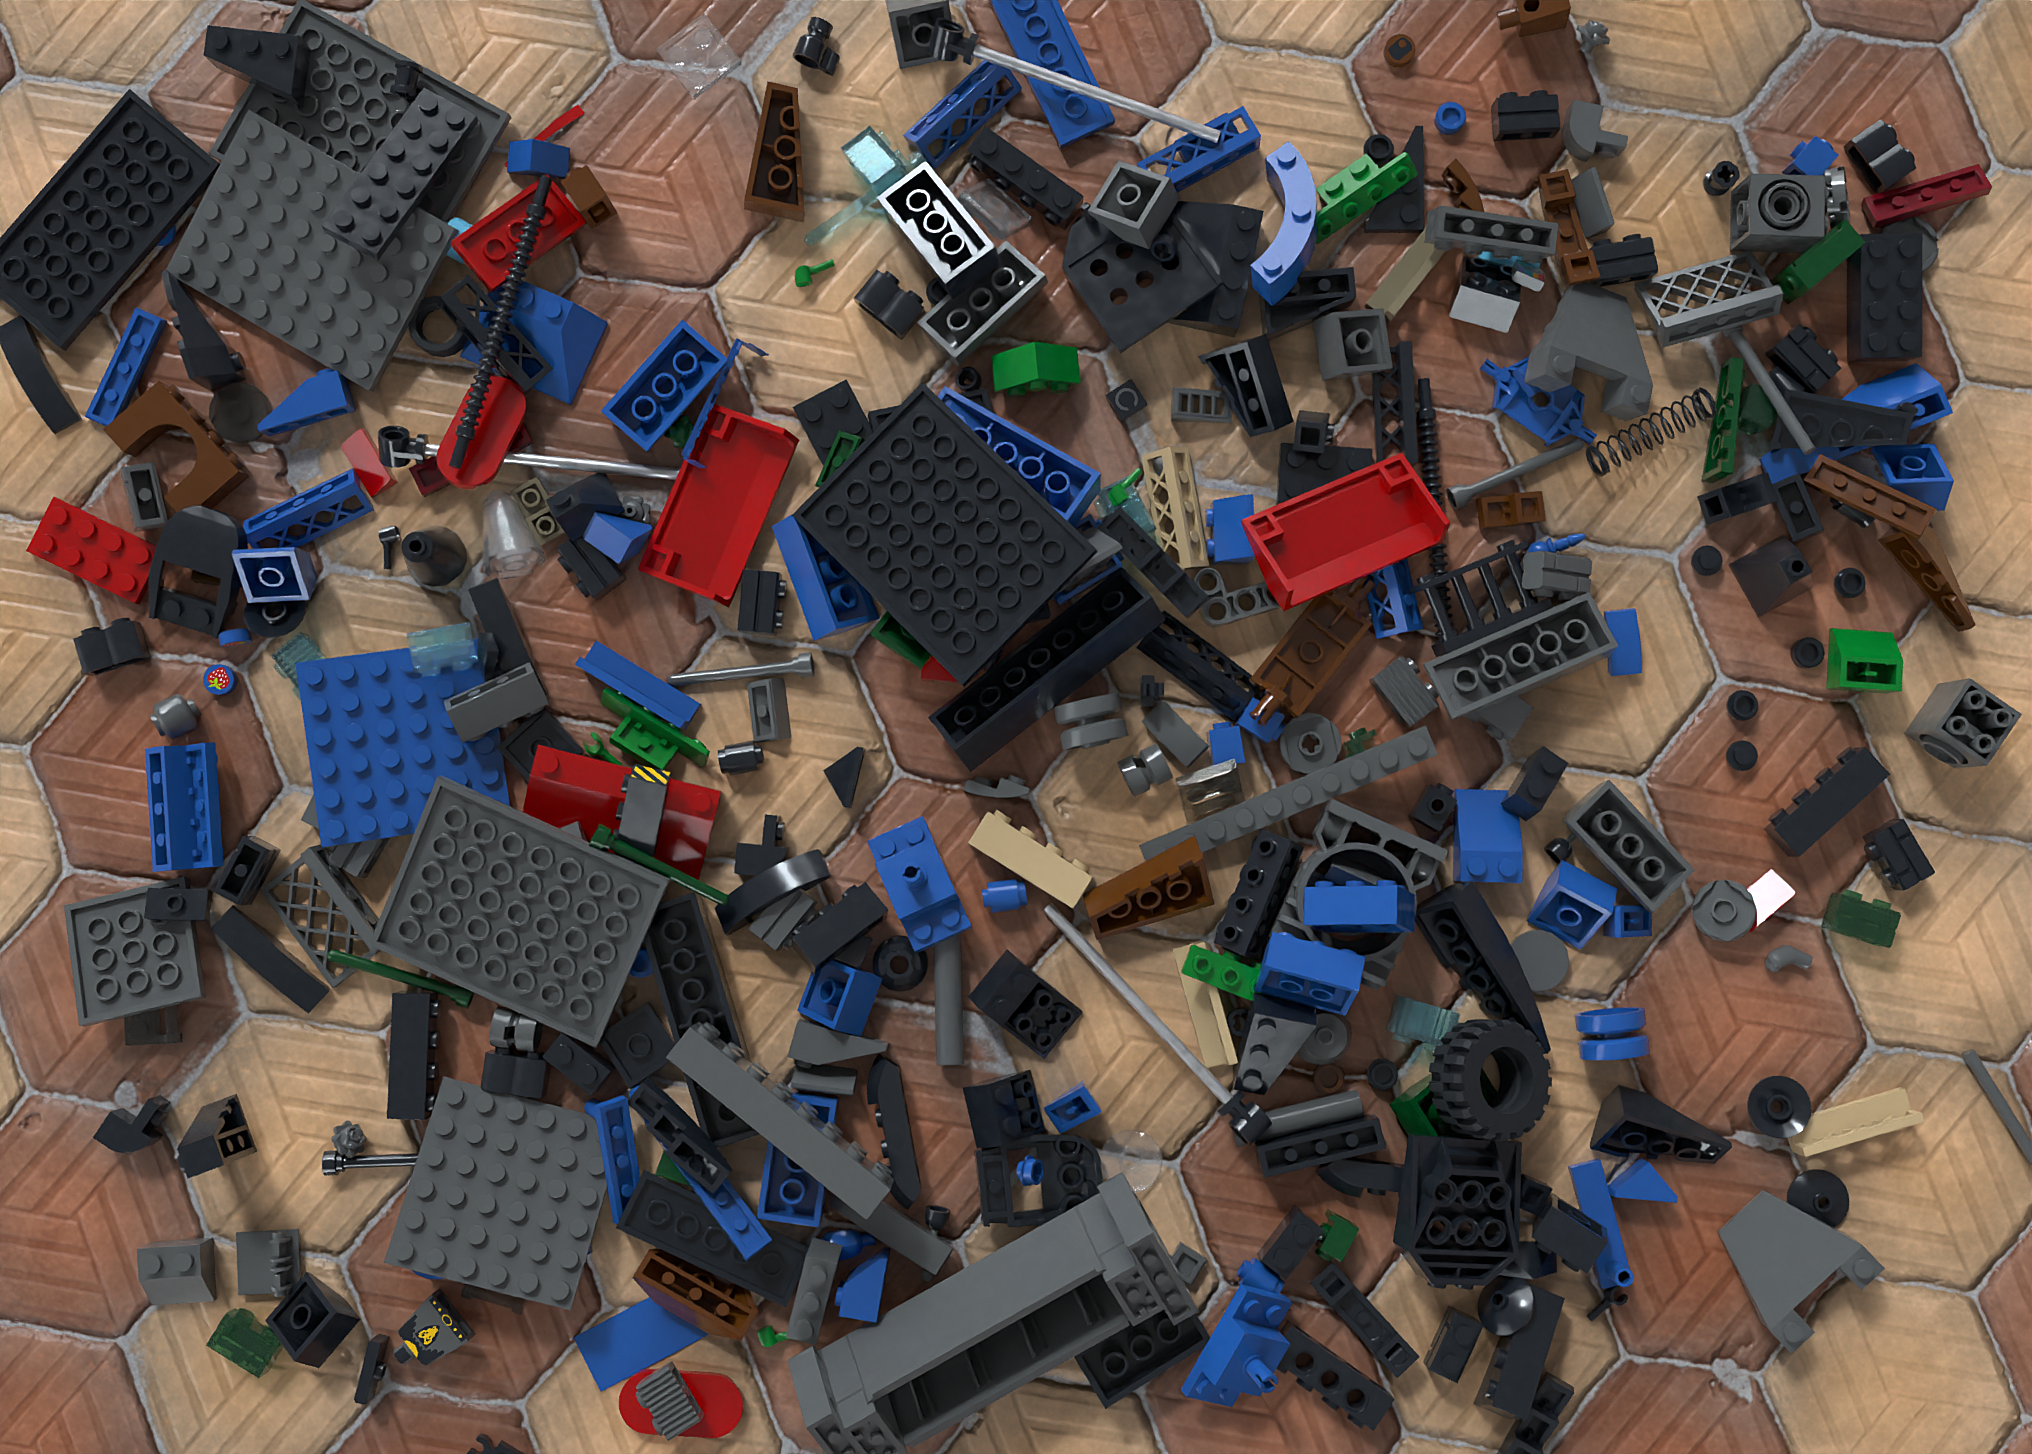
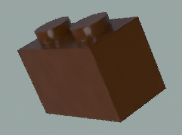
M587 165L570 170L566 174L565 179L560 181L592 229L617 214L615 207Z

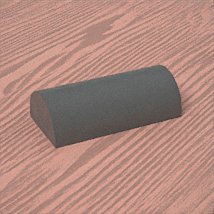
M1007 240L996 249L1002 262L999 266L956 298L952 299L949 294L946 295L917 322L930 341L956 366H959L1048 284L1045 274Z
M1610 780L1604 781L1587 793L1563 818V823L1649 913L1655 912L1695 871ZM1597 809H1601L1602 812L1597 813Z

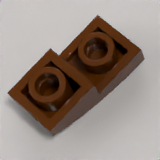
M1455 158L1441 175L1448 189L1460 194L1454 206L1456 208L1484 212L1483 203L1475 183L1466 169Z

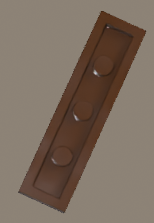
M1821 454L1804 479V485L1918 539L1921 538L1937 510Z

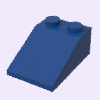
M1454 789V798L1457 799V802L1454 805L1453 881L1522 883L1523 849L1520 819L1516 814L1501 805L1508 790Z

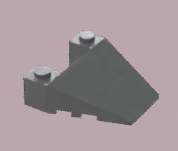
M1589 282L1568 286L1556 307V314L1552 321L1547 323L1543 330L1544 335L1529 355L1524 383L1539 387L1541 390L1550 393L1571 385L1574 366L1607 378L1600 412L1623 421L1648 414L1653 383L1627 297Z
M1765 1190L1758 1193L1717 1231L1733 1266L1741 1278L1742 1285L1747 1295H1749L1759 1320L1791 1353L1815 1333L1793 1309L1839 1268L1851 1282L1862 1290L1885 1269L1862 1244L1851 1236Z

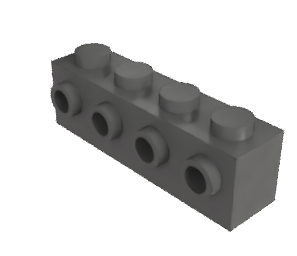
M1440 205L1428 212L1424 243L1434 244V248L1437 250L1449 251L1453 250V247L1464 248L1463 253L1470 255H1481L1482 251L1491 252L1493 257L1497 259H1511L1512 256L1522 257V262L1535 264L1541 263V260L1555 255L1559 223Z

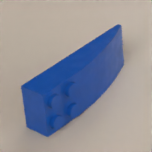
M944 386L938 397L1075 528L1101 490V473Z

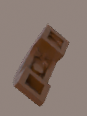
M1568 169L1538 175V187L1544 220L1559 223L1555 257L1569 286L1599 280L1600 273L1593 250H1588L1574 205L1576 194Z

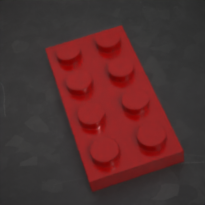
M540 179L451 241L450 245L490 293L507 282L505 276L510 275L507 269L513 266L510 260L515 259L513 251L518 250L515 244L521 241L518 239V235L523 234L521 227L526 225L523 219L528 218L526 209L528 204L533 202ZM553 181L544 206L546 209L545 218L540 221L542 227L537 228L539 236L534 237L537 243L531 246L534 252L529 253L531 260L526 262L529 266L583 228L587 222Z
M53 496L26 551L140 605L149 587V570L157 545Z

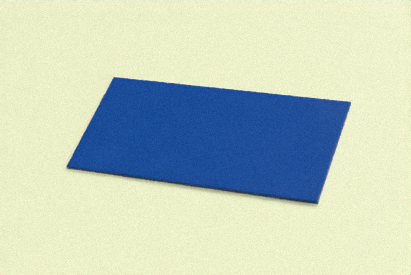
M649 1297L573 1338L600 1391H603L709 1334L655 1304Z

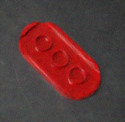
M498 376L489 378L492 384L487 385L489 393L484 394L487 400L482 401L484 409L479 410L481 418L476 419L479 425L474 427L476 435L474 440L469 442L461 470L450 467L449 463L458 438L455 435L457 426L462 425L460 417L465 416L463 409L468 407L465 401L471 398L468 396V392L473 391L471 387L465 394L437 451L439 470L446 481L457 488L475 489L476 486L486 485L491 482L498 474L527 414L525 396L520 390L521 388L507 378Z
M644 1369L630 1377L619 1395V1410L623 1420L630 1428L643 1434L659 1435L653 1426L652 1419L654 1417L649 1408L644 1409L637 1400L636 1386L641 1379L657 1369ZM678 1370L702 1409L704 1416L700 1422L677 1436L718 1438L730 1433L739 1423L744 1410V1397L740 1388L737 1387L731 1378L721 1373Z

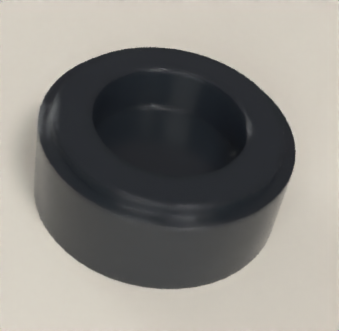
M1807 637L1797 640L1792 645L1790 655L1795 665L1806 669L1819 665L1824 658L1825 651L1819 640Z

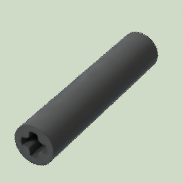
M961 934L934 945L937 1065L964 1064Z
M1352 1090L1264 1111L1270 1118L1272 1125L1254 1143L1364 1117L1359 1093L1357 1090ZM1233 1132L1236 1146H1245L1246 1144Z

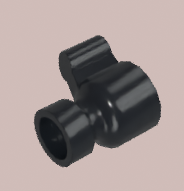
M811 17L807 26L808 34L802 35L799 38L792 56L797 62L806 67L819 69L833 76L840 57L824 43L826 39H829L833 26L822 18Z

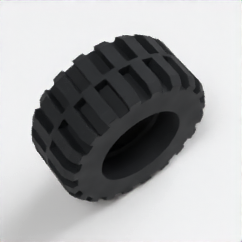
M1472 1019L1453 1026L1452 1032H1446L1441 1038L1442 1045L1436 1046L1432 1055L1435 1057L1434 1063H1430L1429 1072L1432 1073V1081H1429V1090L1434 1093L1432 1101L1435 1108L1441 1110L1439 1115L1446 1124H1450L1451 1129L1458 1134H1464L1465 1137L1507 1141L1508 1139L1520 1138L1524 1133H1528L1535 1127L1534 1121H1540L1545 1113L1543 1107L1548 1105L1551 1096L1548 1094V1088L1552 1087V1077L1548 1076V1070L1551 1067L1549 1060L1543 1056L1546 1052L1541 1043L1535 1042L1537 1038L1530 1030H1525L1521 1024L1509 1022L1508 1020ZM1489 1054L1494 1057L1500 1072L1499 1090L1490 1105L1484 1099L1480 1086L1481 1069Z

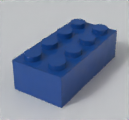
M793 1091L792 1097L800 1104L805 1101L818 1111L816 1117L827 1124L830 1121L836 1125L840 1097ZM768 1141L757 1219L819 1227L823 1218L827 1188Z

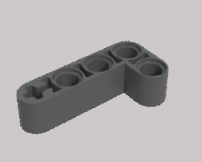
M1204 568L1193 579L1199 587V579L1203 576H1209L1215 582L1213 590H1203L1210 598L1199 608L1204 623L1210 627H1221L1281 608L1278 602H1273L1268 598L1266 582L1226 593L1222 577L1215 569ZM1241 596L1251 598L1253 601L1252 610H1242L1238 606V598ZM1212 605L1221 606L1224 610L1223 619H1212L1208 612L1209 607Z

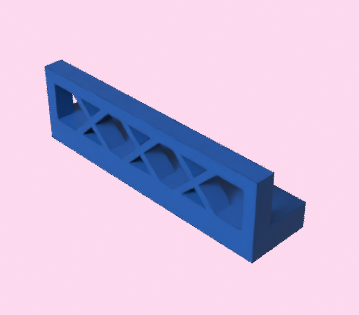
M984 60L903 136L909 145L917 148L933 169H936L1012 99L1022 87L1010 69ZM1005 76L1011 86L1003 94H995L996 82ZM979 98H987L986 109L980 115L973 114L974 103ZM957 118L965 119L964 130L959 135H952V123ZM935 139H943L942 150L933 157L927 146Z
M1244 106L1207 125L1221 131L1219 145L1215 148L1210 149L1200 146L1203 138L1190 134L1138 162L1137 167L1148 170L1147 168L1155 163L1168 166L1166 174L1163 176L1171 179L1178 193L1259 149L1261 134ZM1239 118L1242 119L1248 129L1240 134L1227 132L1229 123ZM1186 149L1194 151V155L1191 161L1182 163L1174 161L1176 152Z
M352 468L243 521V528L247 535V541L253 549H263L258 541L266 537L279 539L278 546L275 548H297L374 511L361 489L360 478ZM355 494L362 503V506L353 510L342 507L343 501ZM322 510L334 512L333 519L327 523L314 521L316 513ZM295 523L307 526L305 533L300 536L286 533L288 527Z
M1407 558L1366 576L1367 579L1364 582V586L1369 580L1375 584L1374 589L1367 595L1377 639L1423 629L1415 593L1410 594L1408 590L1413 587ZM1379 581L1387 586L1388 594L1384 601L1377 597L1376 587ZM1386 611H1388L1394 617L1396 628L1385 631L1382 618Z
M598 641L594 642L585 659L579 657L575 663L576 666L681 729H687L701 706V703Z

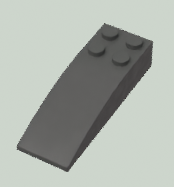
M1590 592L1424 663L1423 666L1451 720L1526 693L1607 658L1618 647V644Z

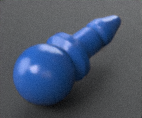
M1571 534L1567 538L1563 537L1556 540L1554 543L1551 538H1548L1546 543L1537 541L1529 546L1527 553L1537 551L1561 552L1569 549L1570 546L1578 545L1585 539V534Z

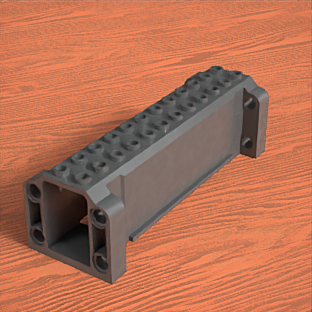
M1123 1172L1098 1185L1099 1194L879 1316L876 1323L869 1322L821 1350H818L813 1345L788 1359L805 1427L826 1454H908L906 1450L907 1445L913 1448L1128 1327L1130 1325L1128 1321L1134 1327L1160 1311L1165 1310L1173 1325H1176L1199 1312L1166 1246Z

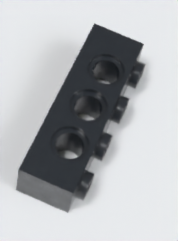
M1287 1320L1280 1333L1290 1343V1346L1276 1369L1284 1374L1289 1370L1298 1377L1296 1382L1309 1392H1312L1313 1389L1317 1390L1323 1395L1321 1399L1328 1406L1336 1411L1341 1407L1349 1413L1347 1418L1356 1426L1363 1429L1366 1425L1374 1431L1395 1400L1391 1393ZM1309 1353L1311 1358L1306 1365L1300 1366L1295 1363L1296 1357L1299 1354ZM1334 1371L1336 1372V1378L1333 1382L1329 1384L1321 1382V1377L1325 1372ZM1351 1390H1361V1397L1357 1401L1350 1402L1347 1400V1395Z

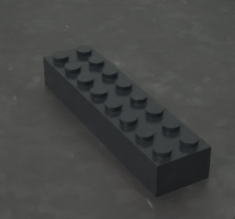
M1120 567L928 718L969 771L972 772L1166 619L1152 596L1123 567Z
M693 892L661 902L644 943L675 1045L691 1026L698 1022L703 1025L705 1022H708L721 1033L718 1036L727 1045L733 1042L745 1052L743 1058L752 1064L702 896ZM684 1073L699 1126L717 1148L760 1135L749 1124Z

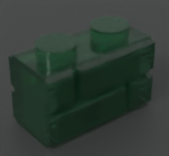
M1846 889L1843 890V893H1832L1830 895L1821 928L1878 947L1890 948L1892 946L1901 914L1891 910V903L1878 899H1873L1872 903L1861 900L1862 894Z
M234 1308L223 1316L206 1346L257 1378H261L271 1369L284 1346L268 1324L264 1326L254 1320L256 1318L254 1313L245 1308Z

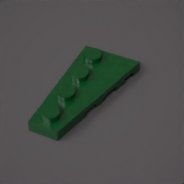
M1731 357L1721 364L1715 398L1717 414L1712 418L1702 482L1715 483L1733 474L1740 391L1745 378L1743 359Z

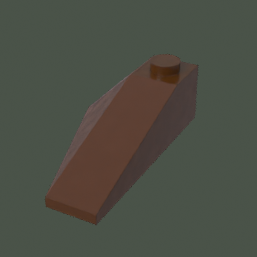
M1929 523L1920 539L1895 527H1892L1882 535L1878 541L1958 632L1972 629L1976 624L1939 537L1932 529V523Z

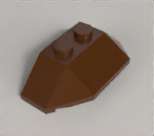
M649 1249L632 1277L655 1304L710 1335L742 1340L758 1312L750 1290L662 1249Z

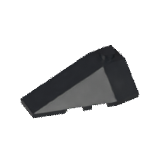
M168 270L162 271L167 300L171 308L178 315L172 318L175 329L179 331L183 340L177 341L189 379L211 392L246 380L243 371L246 369V364L241 353L236 352L181 280L177 279Z
M1618 1085L1602 1101L1590 1141V1149L1617 1157H1628L1629 1153L1646 1154L1647 1159L1657 1160L1658 1155L1675 1156L1677 1161L1715 1164L1732 1148V1143L1651 1095L1622 1085Z

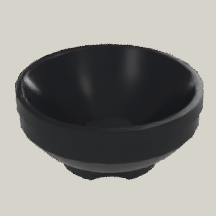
M908 936L890 937L883 941L874 953V975L883 978L881 984L889 990H911L918 986L927 974V953L923 950L916 954ZM902 955L907 958L909 967L906 972L898 974L892 971L890 962L894 956Z

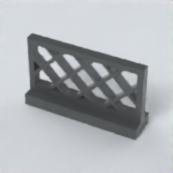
M1751 250L1635 283L1634 288L1658 330L1657 340L1662 348L1778 315L1784 294L1779 285L1773 286ZM1744 262L1750 268L1748 273L1732 269L1734 265ZM1709 272L1721 274L1722 277L1718 282L1705 278L1704 275ZM1727 277L1743 281L1740 288L1725 284L1724 282ZM1685 280L1694 284L1688 290L1675 286V283ZM1748 283L1762 287L1761 290L1755 292L1745 290ZM1699 285L1714 289V292L1710 297L1695 292ZM1655 288L1664 291V294L1660 299L1648 295L1647 291ZM1719 291L1735 296L1724 301L1716 298ZM1669 294L1684 297L1683 304L1680 305L1667 301ZM1690 300L1706 304V306L1696 309L1687 307ZM1663 308L1677 314L1662 318L1659 312Z
M320 844L307 848L300 854L301 857L266 884L260 891L331 987L334 988L358 969L344 966L343 972L336 977L330 969V961L327 958V953L332 950L333 936L347 938L345 953L351 955L353 940H363L370 951L364 956L358 957L371 960L381 952V950L369 945L379 918L344 871L328 861L331 854L326 847L322 848ZM304 864L312 872L311 883L297 881L299 868ZM279 884L290 885L288 902L280 901L273 892V889ZM297 887L310 888L308 905L295 903ZM317 890H324L330 896L329 908L316 906ZM295 908L308 910L306 926L298 925L294 920ZM315 911L328 913L327 929L313 927ZM335 914L344 915L348 920L347 932L334 930ZM313 932L326 934L325 950H317L313 946Z

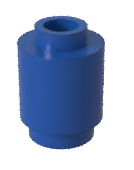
M1016 879L987 882L988 889H982L984 908L990 907L991 913L1018 910L1020 906L1027 905L1024 881L1017 882Z
M1255 1257L1250 1261L1244 1260L1236 1274L1239 1277V1285L1243 1284L1280 1294L1285 1280L1280 1278L1279 1274Z

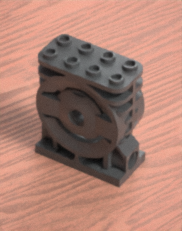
M1327 800L1322 804L1319 811L1321 814L1312 832L1318 850L1314 851L1300 865L1292 880L1287 896H1284L1283 905L1275 917L1276 921L1268 936L1271 937L1272 932H1285L1301 940L1322 942L1327 947L1334 949L1352 950L1357 955L1365 957L1360 984L1378 991L1380 986L1386 988L1388 984L1386 980L1390 971L1394 970L1396 965L1394 964L1398 953H1401L1403 949L1401 947L1409 932H1390L1384 938L1372 933L1367 937L1354 941L1335 939L1326 933L1304 925V887H1315V882L1318 881L1332 882L1314 870L1317 866L1326 869L1329 857L1337 854L1348 860L1370 867L1375 872L1388 877L1390 881H1396V885L1405 886V890L1415 894L1416 914L1417 901L1415 890L1431 884L1439 863L1444 861L1448 850L1336 800ZM1353 826L1369 833L1371 838L1370 844L1344 843L1350 827ZM1323 838L1331 841L1329 846H1325ZM1386 841L1407 850L1402 863L1391 853L1383 849ZM1411 877H1412V878H1415V879H1417V880H1419V881L1413 883ZM1337 933V934L1344 935V936H1356V935H1361V934H1363V933Z

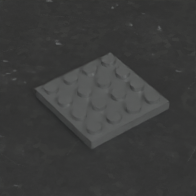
M183 876L64 905L79 1026L87 1027L206 998L195 921L144 919L148 888L191 889L189 878Z

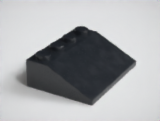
M1178 201L1173 212L1222 279L1224 285L1167 323L1235 338L1239 328L1251 272L1250 265L1253 263L1264 211L1234 204ZM1170 262L1165 265L1164 269L1174 270L1179 264Z

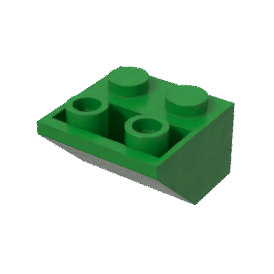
M1829 629L1826 689L1884 694L1902 691L1903 658L1892 632Z

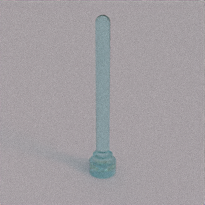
M916 150L907 156L908 160L904 162V167L806 234L804 237L805 243L810 246L814 245L877 201L879 195L926 161L920 151Z

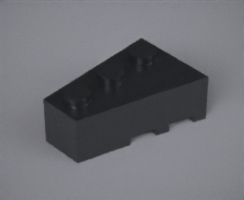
M207 25L203 55L216 68L303 107L311 48L299 35Z
M1354 267L1302 271L1297 277V283L1273 306L1259 294L1262 335L1267 334L1268 341L1313 323V320L1350 307L1356 299Z
M1267 334L1217 348L1198 356L1203 364L1207 363L1216 377L1214 382L1217 387L1223 388L1231 400L1230 407L1250 437L1275 431L1294 422Z
M1254 992L1236 1055L1238 1063L1233 1066V1090L1265 1095L1317 1026L1316 1008Z
M237 1094L201 1107L177 1148L179 1153L177 1160L181 1171L186 1173L187 1179L257 1152Z

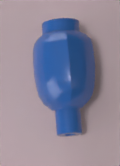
M854 1229L829 1231L825 1233L823 1239H820L843 1245L839 1261L857 1256L865 1246L875 1245L873 1235L870 1233L860 1234Z

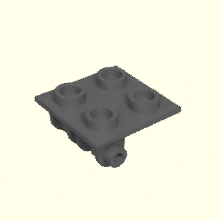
M299 1229L236 1232L238 1295L274 1293L275 1297L286 1296L301 1279Z

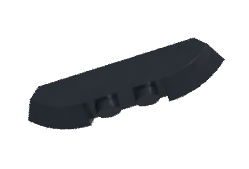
M878 1054L868 1077L867 1102L868 1105L879 1104L880 1109H875L878 1128H884L885 1139L881 1140L883 1158H889L890 1161L884 1165L892 1171L890 1177L894 1179L889 1192L898 1203L908 1210L921 1193L922 1185L900 1065Z
M1349 1157L1320 1164L1315 1172L1332 1188L1353 1197L1360 1198L1364 1188H1367V1193L1385 1196L1386 1191L1398 1192L1399 1197L1404 1164Z

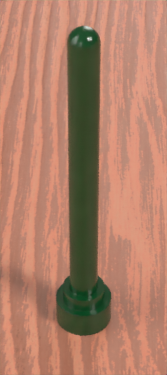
M602 824L598 825L590 840L589 846L598 850L608 851L609 849L721 906L729 903V896L614 838L615 834L610 832L611 829Z
M334 949L327 953V958L331 962L451 997V1001L456 1002V1006L466 1009L469 1008L474 996V992L457 984H448Z

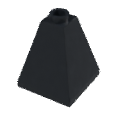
M1784 535L1728 564L1757 617H1761L1813 588L1812 570L1801 551Z

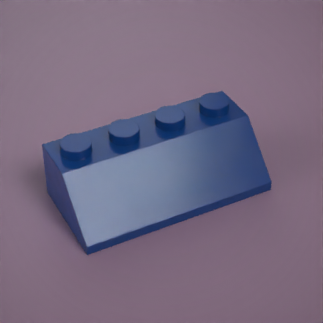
M682 319L604 406L601 412L629 438L648 452L729 360Z
M792 515L772 526L814 641L835 636L880 619L871 594Z

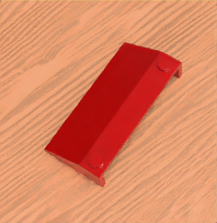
M714 404L712 410L707 415L708 418L699 437L696 438L694 448L688 458L697 461L707 468H698L685 460L683 461L638 570L729 608L741 581L743 569H746L800 440L785 428Z
M1399 453L1241 520V524L1267 587L1281 609L1286 611L1443 543L1450 521L1403 453Z
M538 745L522 812L556 828L579 821L588 842H590L599 824L610 828L611 833H613L615 828H620L621 821L616 820V813L619 802H625L626 793L621 792V787L625 774L631 775L633 769ZM675 779L670 780L655 853L656 859L699 880L722 791Z

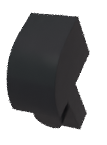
M1768 472L1697 496L1707 525L1778 501Z
M765 814L762 845L737 843L734 874L758 875L786 860L790 847L777 846L778 840L783 841L785 822H780V816Z
M161 1095L149 1098L137 1117L124 1108L110 1111L93 1138L107 1148L119 1153H131L149 1147L163 1136L162 1133L154 1128H157L166 1118L167 1112L165 1110L170 1101Z

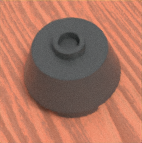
M1316 1008L1317 1026L1297 1051V1054L1309 1063L1327 1065L1336 1062L1345 1055L1351 1044L1352 1028L1347 1016Z

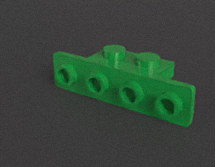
M1403 152L1385 166L1379 168L1366 153L1317 187L1316 191L1319 197L1327 206L1317 212L1318 231L1316 244L1331 236L1416 177L1418 173L1410 156Z
M608 687L604 689L601 704L624 719L611 735L610 744L650 768L664 771L677 753L704 768L710 751L701 741L685 736L675 725L661 721L655 717L651 710L643 706H637L618 690L613 691Z
M1196 945L1190 946L1181 970L1182 974L1251 1001L1254 992L1260 993L1254 991L1261 967L1260 963L1252 961L1251 966L1240 962L1242 956L1224 950L1223 955Z

